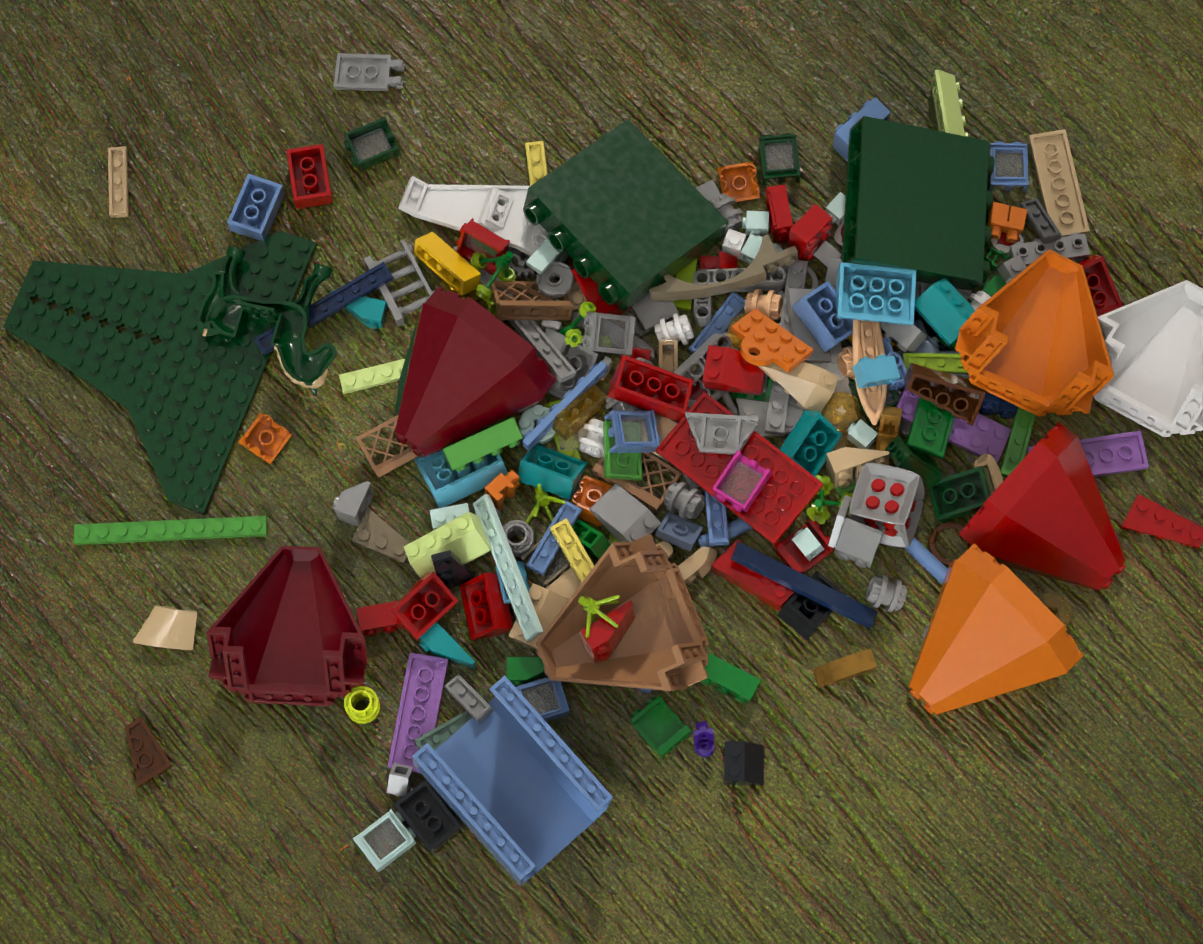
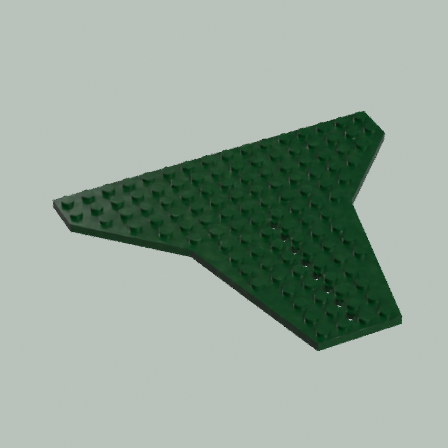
M280 231L265 238L264 241L260 240L242 248L246 253L244 259L237 264L235 278L238 292L245 297L253 299L292 302L316 249V242ZM227 255L185 274L32 261L3 326L5 330L128 409L169 503L205 515L243 419L249 410L273 352L271 351L264 356L254 338L276 326V323L270 322L264 317L255 319L248 316L244 331L238 338L225 336L220 333L212 336H202L196 323L199 308L212 286V272L223 271L222 264ZM35 297H38L41 300L40 302H36L35 304H33L32 299ZM55 302L58 307L50 310L49 305ZM70 308H73V311L75 313L70 314V316H67L66 311ZM90 314L92 319L84 322L85 319L83 317ZM107 320L109 326L105 325L102 328L101 322ZM125 326L126 332L122 331L120 334L118 328ZM142 332L144 337L136 339L135 334ZM159 337L161 343L153 345L154 342L152 340Z

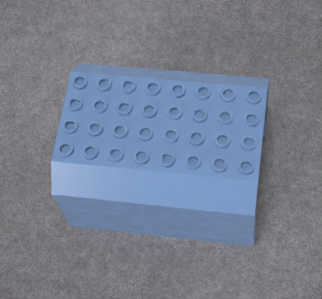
M504 675L489 689L495 697L488 703L494 710L480 724L472 717L435 751L426 743L412 758L414 766L518 885L521 886L610 807L613 797Z

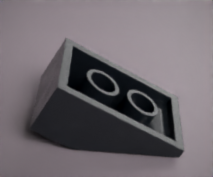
M818 571L810 577L844 594ZM796 592L783 606L777 616L805 640H808L833 611Z

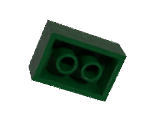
M982 466L939 479L931 489H928L936 520L943 523L976 513L994 492L988 469Z

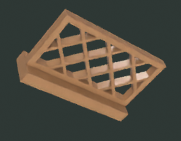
M494 281L490 287L491 291H493L492 296L497 309L496 318L499 320L571 319L574 305L572 301H569L567 294L560 298L550 299L533 289L538 288L536 281ZM496 288H503L505 291L502 292ZM515 288H521L524 291L519 292ZM512 293L516 297L512 298L507 294ZM529 293L535 297L530 298L526 294Z
M398 415L356 437L377 478L418 457L411 451L410 446L392 441ZM388 427L392 429L390 439L379 437L381 428ZM366 436L374 437L373 448L365 447L361 439ZM377 439L388 442L386 452L375 450ZM390 443L401 445L399 454L392 455L388 453ZM374 452L385 455L383 462L377 466L372 461Z
M642 453V464H644L646 473L642 474V477L647 476L649 486L639 487L636 481L633 483L630 480L604 478V456L601 457L592 469L593 474L612 486L617 483L655 513L659 512L664 503V496L667 491L665 486L669 485L670 487L673 483H677L682 475L681 472L654 455ZM656 462L659 470L648 473L646 463ZM672 472L676 476L673 481L664 483L662 473ZM660 474L662 483L651 485L649 476ZM663 486L664 494L659 499L653 495L652 489Z

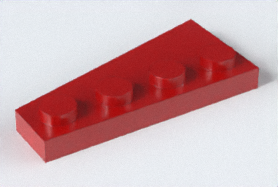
M1140 494L1135 499L1121 526V529L1137 531L1136 533L1172 540L1175 543L1198 549L1203 542V527Z

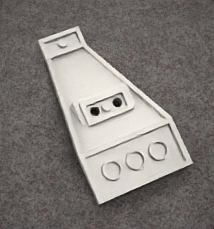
M412 176L408 181L398 209L413 217L460 231L464 223H468L473 218L474 222L503 239L510 240L509 247L518 249L529 256H532L548 238V232L540 224L537 226L532 225L524 215L523 207L530 186L427 184Z

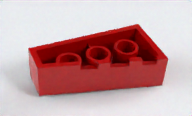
M738 539L711 565V572L716 575L718 574L731 584L737 585L743 591L754 595L762 602L780 611L794 595V592L731 560L737 543H742Z

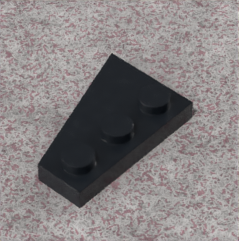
M450 550L431 555L436 575L448 589L462 585L477 577V574L471 572L467 565H463L461 560Z

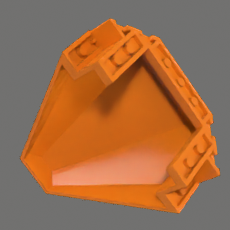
M1050 249L979 306L959 329L955 349L960 353V360L964 370H967L969 374L968 379L970 383L1036 416H1046V413L1072 415L1075 411L1089 414L1093 396L1114 377L1083 266Z
M973 544L948 566L908 687L911 689L910 694L916 700L920 699L925 704L923 707L931 715L933 713L938 715L1068 674L1067 672L1084 655L1077 648V644L1072 636L1065 632L1067 630L1065 625L1007 566L1003 563L1000 565L993 556L987 552L983 553L977 545Z

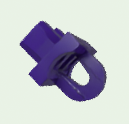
M707 721L697 722L696 731H693L695 753H698L701 757H709L715 750L713 728H708Z

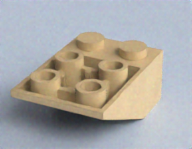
M843 447L826 453V471L831 482L834 483V489L837 487L846 488L851 483L857 482L865 463L889 465V452Z

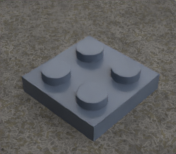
M668 512L657 529L655 536L663 541L675 544L681 549L691 551L704 526L688 519L684 520L679 515Z

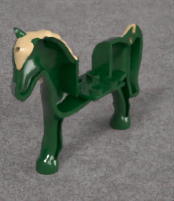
M228 247L227 257L222 264L223 271L212 272V286L203 299L197 314L196 323L202 336H212L220 333L225 336L238 338L244 331L248 316L255 319L264 317L270 322H275L276 326L270 345L274 346V350L277 351V357L284 370V374L290 378L291 382L309 388L312 394L317 396V389L325 384L328 369L337 357V351L332 343H324L317 349L307 352L306 334L309 330V310L315 291L320 283L330 277L333 269L325 265L315 264L313 274L304 279L302 292L295 301L253 299L240 294L236 286L237 264L244 259L246 252L237 247Z

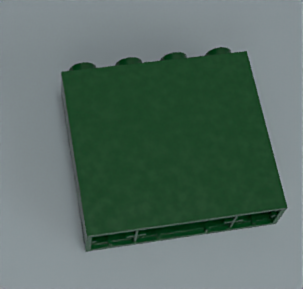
M863 116L849 131L842 262L916 270L917 282L934 284L946 278L956 289L971 291L979 284L985 283L989 276L990 263L984 260V248L988 246L992 233L991 227L985 225L986 213L990 210L993 202V193L987 190V178L992 175L995 164L994 157L989 155V141Z
M629 119L528 188L523 207L527 220L535 226L540 224L548 232V239L551 245L559 252L565 250L573 259V265L578 274L583 278L590 277L599 286L598 291L602 299L609 305L615 303L623 312L648 295L649 289L665 282V275L674 276L722 240L728 221Z

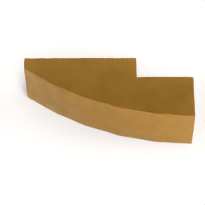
M884 406L875 450L886 451L885 449L890 441L894 440L898 435L902 408ZM889 456V466H892L893 460Z
M867 649L814 668L813 671L818 687L822 688L875 671L877 665L872 650Z

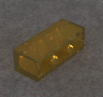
M593 385L555 416L552 429L564 440H568L585 423L587 424L604 410L608 398L607 395Z

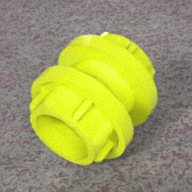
M358 686L345 696L344 708L352 721L359 724H367L378 716L380 701L371 688ZM368 700L370 703L365 710L358 711L355 709L358 701Z

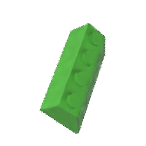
M514 417L448 446L442 452L451 470L456 469L459 472L468 468L467 464L472 461L475 464L484 461L485 455L491 453L492 456L503 452L502 448L507 445L512 448L521 444L519 440L523 439Z

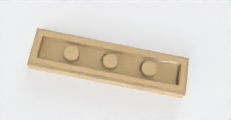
M126 146L108 148L110 218L129 217L128 155Z

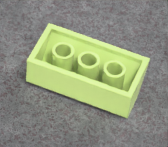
M935 70L931 89L938 130L968 137V133L964 132V127L966 126L965 116L961 115L963 103L962 99L958 97V93H960L959 82H956L955 75Z
M471 512L459 516L404 546L409 563L420 578L426 573L435 572L431 558L433 554L450 550L465 565L492 550L479 516Z

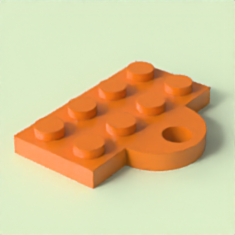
M756 308L733 324L730 329L731 333L742 340L740 347L742 357L753 365L767 366L775 363L789 373L813 354V348Z

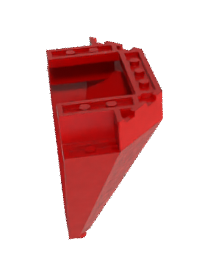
M1060 422L1034 446L959 533L969 544H975L983 553L987 552L993 556L1000 565L1003 563L1011 568L1100 591L1102 587L1107 589L1114 581L1111 577L1115 573L1119 575L1126 567L1124 565V555L1079 437Z

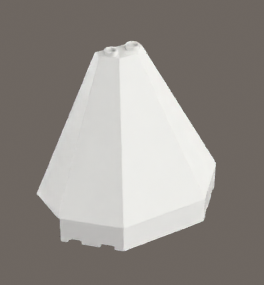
M1185 280L1099 316L1098 321L1114 377L1094 396L1095 400L1162 437H1170L1172 434L1180 433V435L1195 434L1196 431H1202L1203 288Z

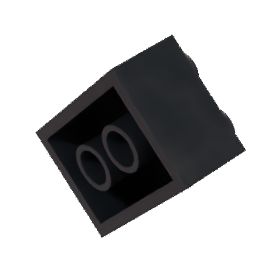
M426 780L394 803L397 811L431 855L463 831L460 824Z

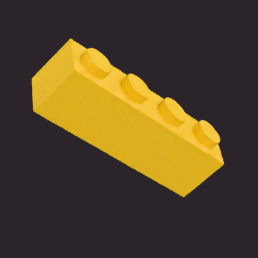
M434 232L415 240L413 254L461 296L478 288L481 273Z

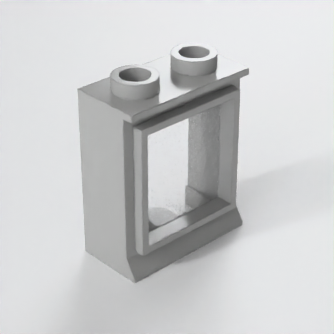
M587 312L584 319L583 350L632 355L636 317Z

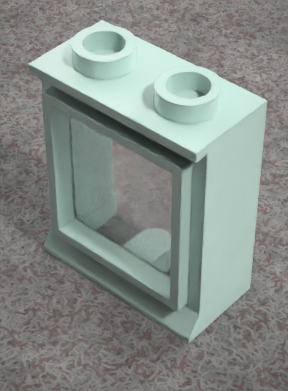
M391 809L353 838L378 873L416 844L414 840L416 837L415 833L410 827L406 829L402 824L405 820L398 811L394 813Z

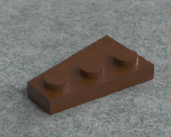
M143 717L138 718L125 727L133 760V768L136 774V782L140 788L173 766Z

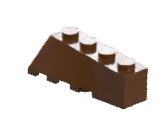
M910 363L904 379L906 390L926 401H931L942 410H947L953 416L961 418L967 424L973 426L986 391L971 384L969 379Z

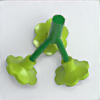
M816 475L815 478L822 482L824 486L817 493L819 499L815 500L811 508L807 509L806 515L813 522L816 521L819 525H824L826 520L830 518L826 505H837L840 507L844 495L852 499L853 493L844 492L838 501H826L824 496L828 495L830 490L834 488V483L830 481V477L827 475ZM850 506L847 512V516H849Z

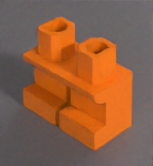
M993 202L990 210L987 212L988 222L986 224L991 227V238L999 239L1001 232L1007 233V242L1015 243L1018 240L1019 234L1024 230L1027 209L1015 206L1009 208V205Z
M513 470L505 476L500 473L484 488L485 494L490 495L494 507L499 511L504 508V499L506 497L514 498L515 490L520 486V477Z

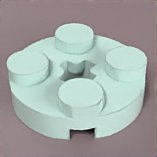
M536 405L526 410L519 420L522 436L529 430L532 431L535 422L539 421L542 417H546L550 413V409L542 405ZM557 424L538 443L544 444L552 440L557 432Z

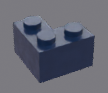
M986 391L979 412L987 416L994 414L1000 415L1003 419H1011L1015 417L1018 406Z

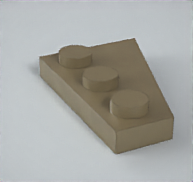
M367 507L352 538V543L405 565L408 557L404 546L409 544V542Z

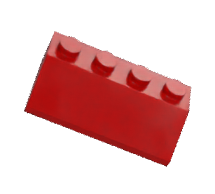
M622 355L612 377L607 397L646 411L654 410V414L678 422L687 411L694 380Z

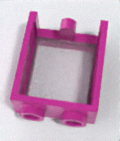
M737 450L712 489L716 493L715 497L722 502L727 500L732 503L731 507L736 511L741 512L743 510L747 513L768 479L772 476V472L768 468L764 469L759 466L755 460H749L742 455L741 451Z

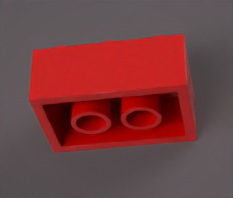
M323 144L286 150L296 209L333 203Z
M815 203L790 228L787 248L795 246L798 251V260L811 261L815 257L813 254L825 240L827 242L830 241L832 217Z

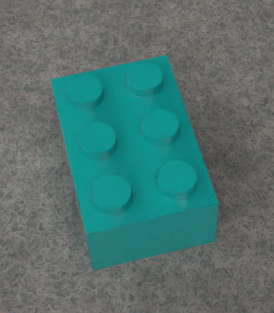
M805 410L779 450L816 477L826 461V453L832 452L843 434L820 412Z

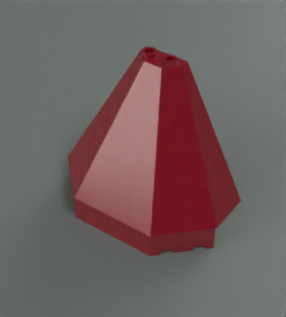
M439 286L429 299L423 303L419 312L394 432L396 439L400 443L407 444L415 455L424 458L512 417L520 416L526 410L540 405L545 394L557 380L554 375L548 372L549 367L544 360L535 355L537 353L536 349L472 298L467 297L464 300L460 294L453 291L446 292Z
M281 546L206 632L210 658L212 659L208 677L212 680L218 679L223 683V687L233 693L239 692L244 695V699L249 703L329 706L337 697L342 698L350 693L353 687L361 686L364 683L367 665L365 638L320 547Z

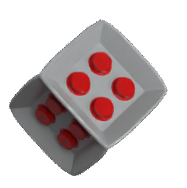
M865 463L852 495L849 519L883 531L880 544L901 548L909 547L916 532L923 507L925 492L921 476L898 467L879 463Z

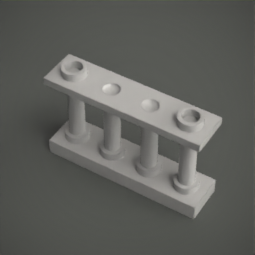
M404 239L401 240L402 250L379 261H373L371 256L364 258L368 271L382 262L388 265L406 255L411 265L392 273L394 279L378 288L398 327L405 324L403 318L406 317V314L422 307L423 303L435 291H431L416 263L411 244L407 245ZM411 272H416L419 278L418 281L395 292H389L387 288L389 283ZM424 287L427 296L403 308L401 306L397 307L395 302L398 301V298Z

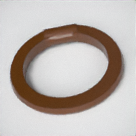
M942 523L932 529L927 542L929 551L944 566H949L954 560H947L941 557L936 551L935 542L939 532L944 529L952 528L961 532L964 526L959 523Z

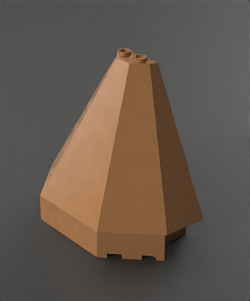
M650 533L633 542H612L535 643L537 654L542 659L544 672L549 677V680L675 691L687 689L688 686L708 678V673L705 669V666L708 665V653L705 651V647L708 646L707 636L679 567L675 563L671 564L668 561V554L660 545H655ZM619 595L620 598L616 599L619 601L618 604L600 605L599 610L605 615L631 600L635 614L634 621L610 657L603 662L599 661L595 664L582 643L580 630L586 627L587 611L583 609V605L578 603V599L581 596L585 598L590 596L595 601ZM597 613L595 614L597 620L602 618Z

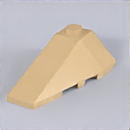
M802 362L789 373L775 363L767 366H758L774 382L777 381L788 395L791 394L798 401L797 404L801 408L820 413L834 393L839 376L821 367Z

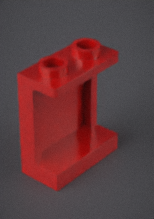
M810 518L806 524L782 542L778 541L773 545L774 553L783 564L802 574H805L832 554L834 548L828 546L830 537H825L821 532L822 528L818 522H813ZM805 528L810 530L824 548L811 561L805 557L792 540L799 530Z

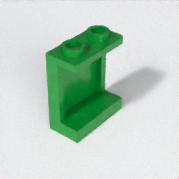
M659 695L657 698L654 696L648 700L647 706L643 710H636L631 715L630 724L658 757L662 759L691 735V730L680 721L663 701L661 695Z

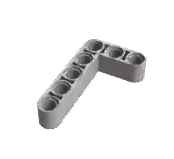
M780 267L773 273H766V281L733 292H754L755 289H762V291L782 290L786 286V272ZM746 268L698 270L694 274V284L719 283L718 280L720 279L726 281L735 277ZM706 280V282L700 283L699 281ZM711 296L706 297L704 300L694 299L695 322L701 327L709 325L712 320ZM702 313L707 314L706 316H703V317H702V316H699V315L702 314Z
M720 333L713 334L673 373L694 380V384L704 375L706 363L704 355L708 351V345L718 346V341L722 338L723 344L721 347L731 348V339ZM636 358L637 360L653 365L649 360H646L644 358ZM695 364L696 370L691 373V367Z

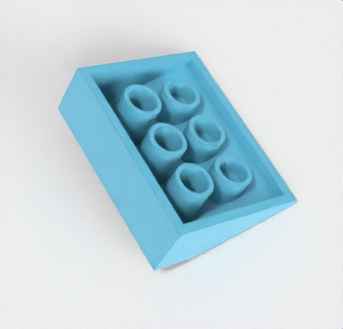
M841 262L836 275L837 318L913 326L916 270Z
M442 450L425 458L420 456L414 459L439 508L446 507L485 488L500 473L504 476L508 474L499 454L492 456L491 453L485 455L484 461L477 464L472 461L467 464L468 468L459 472L456 469L451 470Z

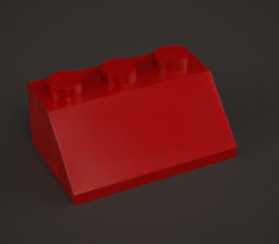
M575 268L571 270L586 300L595 305L596 313L622 316L632 308L630 307L623 312L615 303L613 305L607 304L599 294V286L590 277L583 278Z
M483 573L459 586L471 641L502 635L512 629L513 624L509 606L504 604L497 573Z

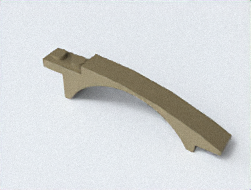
M767 234L762 238V243L755 259L735 277L714 284H693L681 281L668 274L664 276L666 283L649 289L651 301L697 299L737 291L766 281V273H773L780 267L794 264L795 261H798V251L795 246L777 252Z

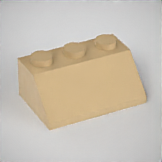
M533 583L528 593L543 632L533 640L526 641L516 618L509 637L519 644L537 650L535 643L558 615L568 599Z

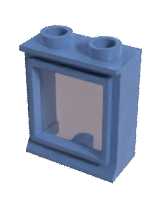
M1001 141L990 143L989 155L993 156L995 160L993 173L989 177L990 191L993 192L994 186H1004L1005 191H1011L1013 186H1023L1022 192L1027 191L1029 186L1028 144H1023L1022 142L1004 143Z
M611 410L604 416L605 420L612 419L613 426L608 430V436L615 437V445L610 448V453H651L660 446V436L657 432V418L655 417L654 410Z
M547 677L516 687L545 721L570 715L561 681H552Z

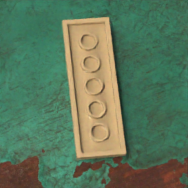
M1066 129L1029 135L1028 140L1044 208L1060 231L1061 237H1066L1072 233L1089 234L1090 229Z

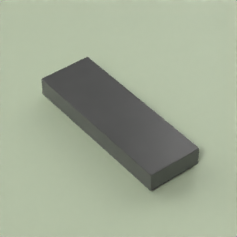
M1038 198L1020 203V208L1027 209L1026 218L1043 244L1061 239L1060 231Z

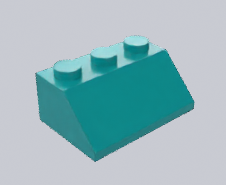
M946 278L932 284L915 300L914 307L948 346L957 342L960 327L975 312V309Z
M536 444L520 461L519 481L537 488V485L541 484L543 491L570 499L579 486L588 462Z

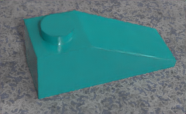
M363 296L344 309L367 327L377 329V327L383 328L388 306L384 300Z
M437 622L419 638L421 642L419 645L426 653L430 651L435 656L446 658L473 669L477 667L476 662Z

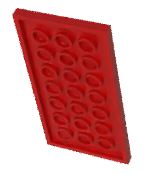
M703 392L687 411L690 413L734 415L706 392ZM685 415L655 450L660 456L773 545L780 540L824 486L822 482L754 430L741 453L749 460H755L762 468L770 469L772 476L768 479L748 509V512L746 513L743 510L738 512L731 507L732 503L727 500L722 502L715 497L716 493L712 489L734 455L700 453ZM739 464L723 490L745 503L761 480V477Z

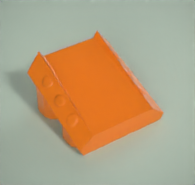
M753 162L717 168L722 194L733 197L736 202L760 198V190L756 178L757 172Z
M260 412L238 443L271 464L292 436V433L285 427L275 423L269 415H264Z
M584 475L571 500L573 505L582 509L578 518L593 523L597 527L603 525L589 508L612 485Z

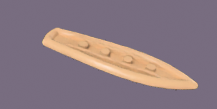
M853 319V366L861 358L870 357V359H875L876 356L885 354L880 322ZM855 378L857 392L865 413L871 423L877 425L886 402L887 384L859 389Z

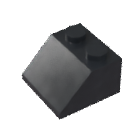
M725 741L724 785L764 786V746L742 741Z

